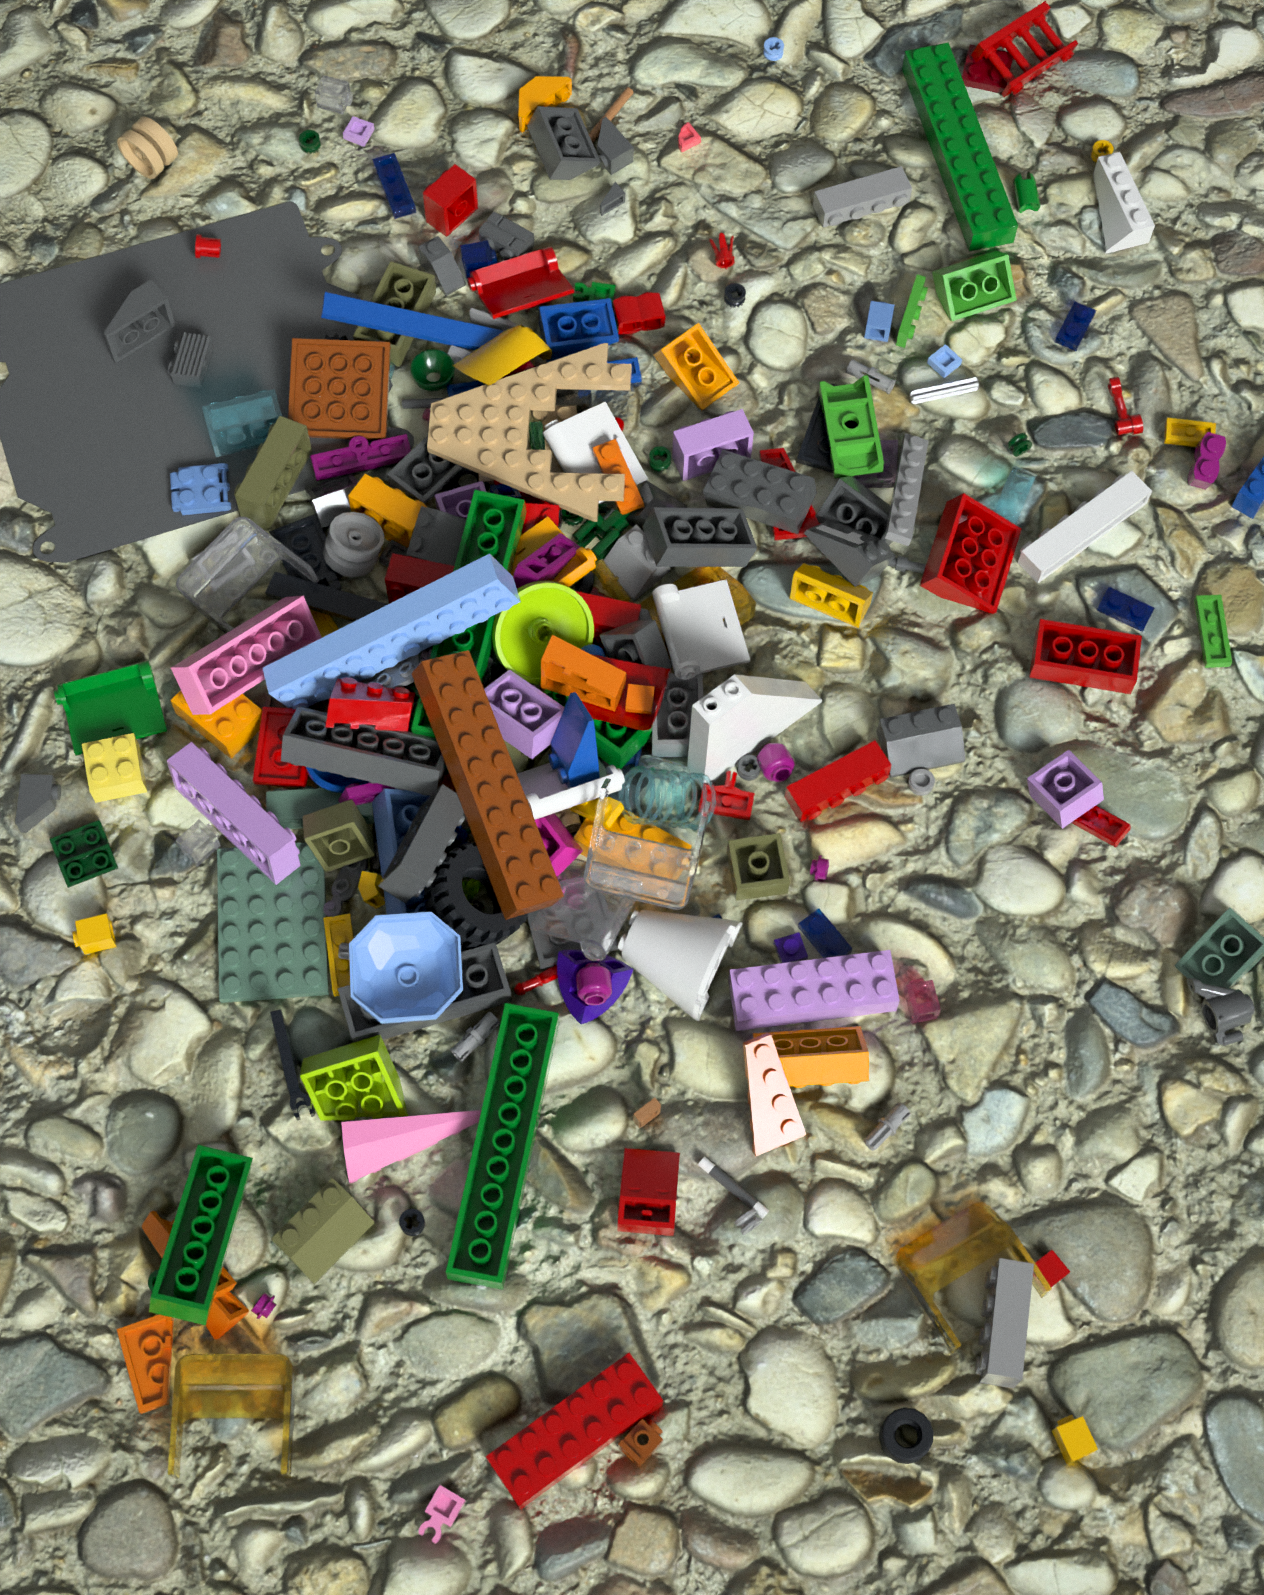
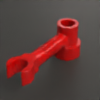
M1119 377L1109 378L1108 390L1111 397H1113L1119 420L1115 421L1117 435L1143 433L1141 415L1129 416L1127 413Z

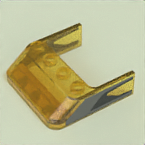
M983 1202L970 1205L899 1249L895 1257L897 1269L952 1354L957 1352L962 1345L933 1301L934 1293L1008 1248L1016 1261L1034 1264L1032 1285L1041 1298L1045 1297L1052 1290L1011 1226L988 1204Z
M187 1354L182 1356L175 1366L168 1475L173 1479H180L183 1425L187 1420L284 1419L281 1475L284 1478H291L295 1394L294 1369L290 1359L283 1354Z

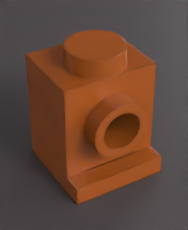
M641 1419L628 1435L618 1443V1448L640 1468L663 1443V1439L660 1437L663 1431L652 1420L646 1423ZM646 1435L648 1443L640 1445L637 1442L638 1436Z

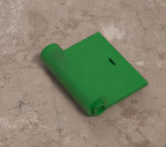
M149 660L57 684L58 690H54L57 705H63L66 713L75 756L83 754V743L131 733L135 734L136 739L167 731Z

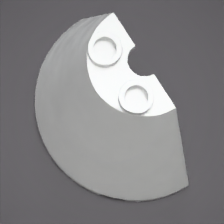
M635 910L629 920L631 928L628 935L624 934L618 944V949L622 951V959L688 1015L699 1021L710 997L707 993L727 947L732 948L742 922L660 911L641 910L638 912Z

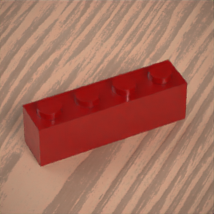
M876 740L790 784L786 787L784 797L800 822L807 818L812 820L818 817L822 810L828 807L835 808L844 802L845 798L851 795L854 797L860 795L871 784L875 783L878 785L884 782L889 777L892 764Z

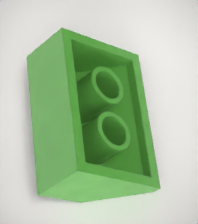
M994 251L932 271L936 294L950 321L1017 301L1009 256L1006 253Z

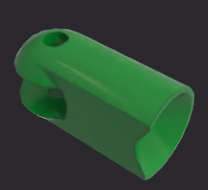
M1027 172L1026 179H1022L1020 173L1016 174L1013 185L1019 212L1022 213L1025 210L1038 211L1041 205L1035 177L1030 172Z

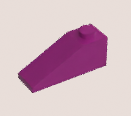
M559 533L517 565L513 575L516 588L518 589L536 581H553L576 555V550L580 546L562 533Z

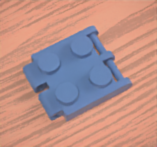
M219 463L180 467L178 472L170 473L173 511H181L182 515L231 510V503L228 502L230 484L227 483L226 474L229 471L228 464ZM219 473L222 474V483L219 482ZM220 492H223V502H221Z

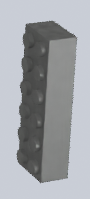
M299 706L283 734L281 761L314 768L318 771L331 772L344 777L357 778L370 783L383 784L396 789L413 791L422 795L431 796L441 786L448 769L436 738L405 731L375 730V725L359 724V729H350V724L334 723V728L325 727L327 713Z
M496 942L461 952L463 991L436 1020L381 1024L351 999L350 985L338 988L353 1043L377 1035H381L382 1039L385 1040L512 1002L511 991Z

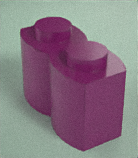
M1207 432L1198 442L1194 452L1195 463L1191 466L1188 474V484L1190 486L1206 490L1216 480L1220 469L1219 459L1226 448L1225 436Z

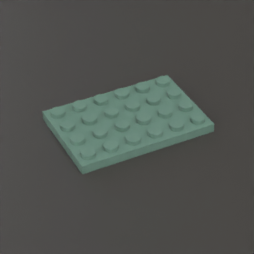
M306 842L295 843L300 852L298 857L301 866L277 885L237 847L217 849L219 1000L221 1003L329 995L328 951L323 919L327 917L323 911L326 904L325 870Z

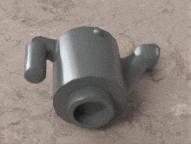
M1187 978L1190 991L1204 997L1201 1006L1202 1014L1206 1025L1213 1033L1215 1042L1226 1046L1243 1040V1034L1240 1030L1224 1034V1032L1251 1022L1255 1008L1250 996L1243 994L1239 989L1235 990L1205 984L1197 978Z

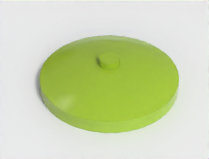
M536 581L518 588L517 591L521 602L513 605L509 610L497 613L493 623L492 642L498 660L507 671L511 670L531 684L541 685V659L552 635L579 649L593 643L594 622L588 605L574 590L554 581Z

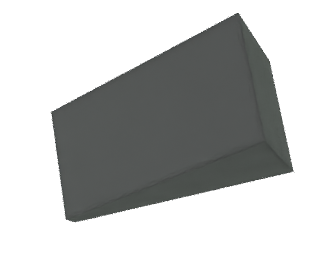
M616 182L600 204L601 216L625 203V192Z

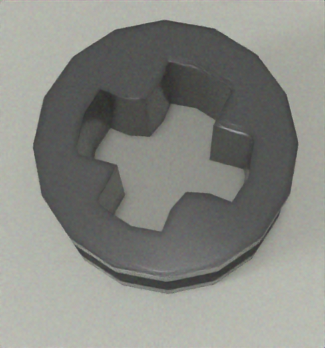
M750 754L741 757L738 762V775L747 781L758 778L761 769L758 765L757 757ZM749 763L753 764V769L750 772H746L745 766H748Z

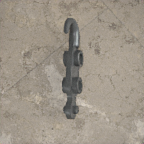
M368 858L341 868L332 885L333 898L323 908L327 917L342 914L343 902L353 897L358 888L362 871H367Z

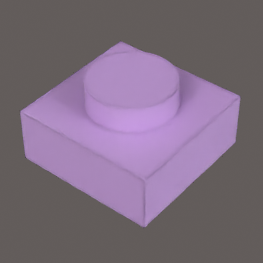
M353 116L343 132V138L365 147L374 131V124Z

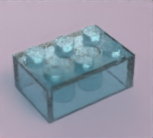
M275 389L262 390L256 394L238 396L231 400L213 402L202 406L216 457L259 447L261 443L266 441L271 424H275L279 416H282Z

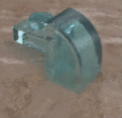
M1014 466L1003 487L994 512L1008 521L1017 524L1038 475Z

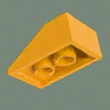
M699 323L653 354L670 379L701 411L739 384V381Z

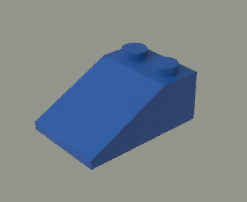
M611 298L539 307L541 338L552 350V356L550 359H546V363L603 343L611 345L619 341Z
M576 692L569 695L551 741L552 754H549V762L552 769H557L561 784H566L568 789L600 778L594 720Z

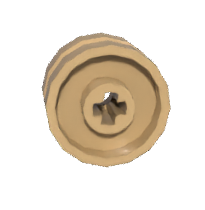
M145 116L140 117L132 125L131 130L125 131L117 140L119 150L127 162L137 172L149 179L156 178L163 171L164 165L171 164L178 156L177 147L169 134L158 123Z

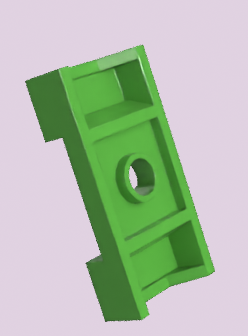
M868 375L862 376L855 383L832 386L825 381L820 382L819 394L825 417L834 478L883 472L884 460ZM854 420L858 423V426L850 429L845 426V422Z

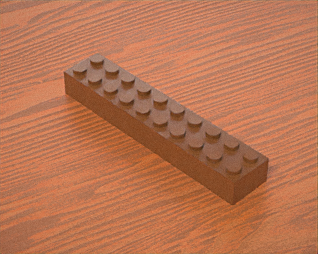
M469 650L421 661L411 674L505 920L553 906L564 895Z

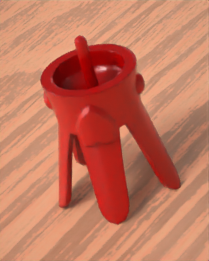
M721 232L719 234L720 251L714 241L709 239L716 256L715 262L717 267L727 269L734 264V256L732 255L734 236H731L730 244L727 245L724 233Z

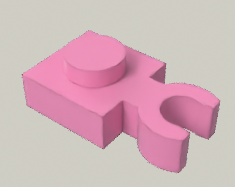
M439 1485L425 1510V1513L432 1517L429 1521L421 1524L419 1534L423 1536L427 1528H434L436 1533L432 1542L436 1544L442 1536L441 1527L443 1523L451 1528L466 1500Z

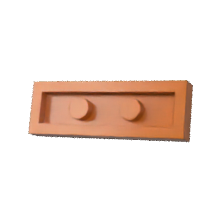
M616 439L593 447V453L602 474H625L624 501H614L618 511L624 515L644 507V502Z

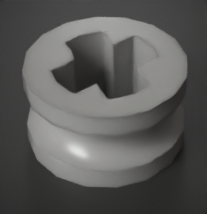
M755 1209L746 1212L735 1221V1225L742 1228L740 1231L742 1235L749 1233L762 1223L763 1220L761 1217L758 1218L756 1216L757 1211Z

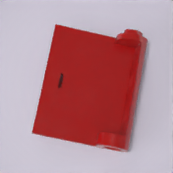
M551 246L470 272V277L467 278L470 291H475L493 319L574 293V288L559 270L557 258Z

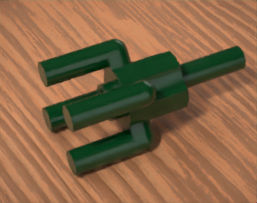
M611 508L603 517L598 513L597 522L587 519L572 534L573 538L577 541L576 544L583 548L595 537L599 540L591 549L597 558V561H595L596 567H600L617 542V537L629 526L625 518L632 512L622 515L618 510Z

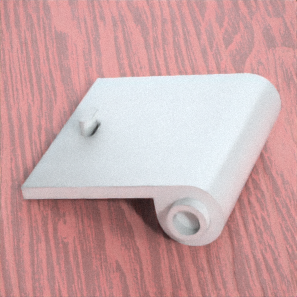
M606 402L562 422H558L556 419L544 426L546 430L542 434L564 473L602 474L594 456L593 447L616 439L636 486L648 480Z
M727 579L678 591L677 586L674 584L661 585L653 590V599L676 677L687 680L695 677L697 674L750 662Z
M598 759L600 778L570 789L567 788L566 784H561L557 769L553 770L550 763L518 773L517 776L534 820L599 798V794L601 797V795L605 796L621 790L622 784L625 782L621 769H616L614 765L605 768Z

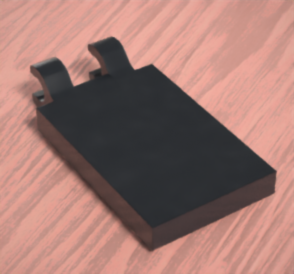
M819 396L797 457V463L833 473L825 417ZM848 420L845 422V426L853 429L858 426V423L854 420Z
M316 514L269 531L273 538L309 565L307 566L301 560L294 557L298 561L296 562L274 544L287 575L334 589H342L338 578L343 577V575L334 571L326 563L323 556L326 536Z
M281 1009L272 1011L270 1015L291 1098L290 1107L297 1121L301 1120L299 1113L303 1108H308L311 1117L315 1116V1108L310 1097L303 1093L288 1025Z

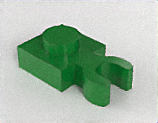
M577 282L575 283V291L582 293H573V302L611 298L613 307L616 285L592 282V286L587 287L584 283Z

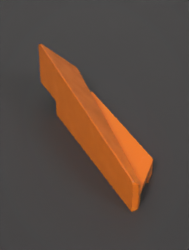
M151 1211L143 1222L142 1229L161 1258H163L174 1220L170 1222L161 1219L156 1211ZM224 1267L222 1268L205 1325L214 1339L222 1337L249 1313L248 1308L230 1292L237 1282Z

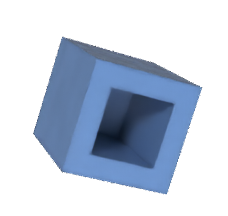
M871 301L864 338L888 342L895 305L882 301Z

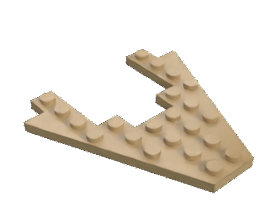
M603 343L505 377L492 385L485 384L431 403L427 442L428 452L545 502L559 505L560 508L583 518L597 522L599 501H624L625 474L552 473L551 450H528L530 411H555L557 389L631 391L632 366L631 364L608 363V343Z

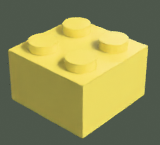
M134 733L82 744L89 791L95 803L147 792L140 746Z

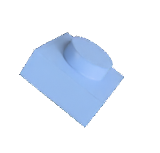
M945 344L928 358L927 363L945 378L961 365L962 359Z

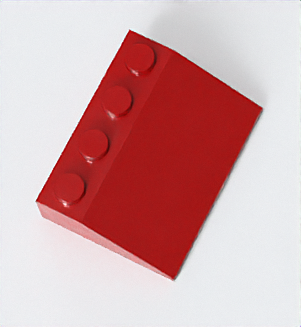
M965 493L947 501L920 586L940 598L991 614L996 613L1022 529Z

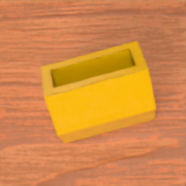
M362 871L358 888L363 901L375 909L385 905L384 890L378 886L382 876L377 873Z

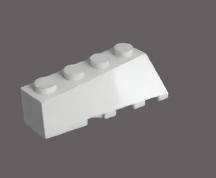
M1117 152L1098 157L1093 178L1096 197L1099 202V216L1102 221L1105 254L1149 243L1155 225L1121 153Z

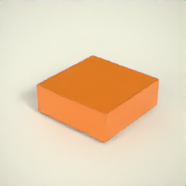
M628 684L625 712L652 714L655 687Z

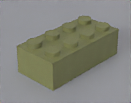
M390 261L370 302L426 314L436 294L435 275ZM358 326L353 335L354 341L390 342V364L397 367L401 366L414 337Z
M279 416L275 424H271L266 441L259 445L257 457L253 463L248 465L245 473L246 476L242 483H238L235 488L234 496L242 521L253 525L257 524L259 527L269 531L312 453L306 425Z

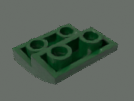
M100 820L49 839L67 888L119 869Z

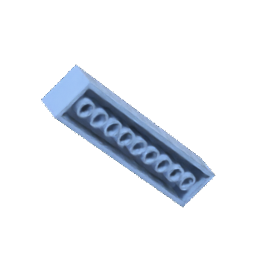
M488 554L263 667L268 693L283 705L292 709H297L298 706L308 709L309 706L327 700L331 696L337 678L348 677L357 680V682L371 678L376 673L393 667L410 656L418 655L421 651L433 645H438L443 640L462 633L467 628L484 622L501 611L509 610L513 605L521 602L513 576L491 554Z

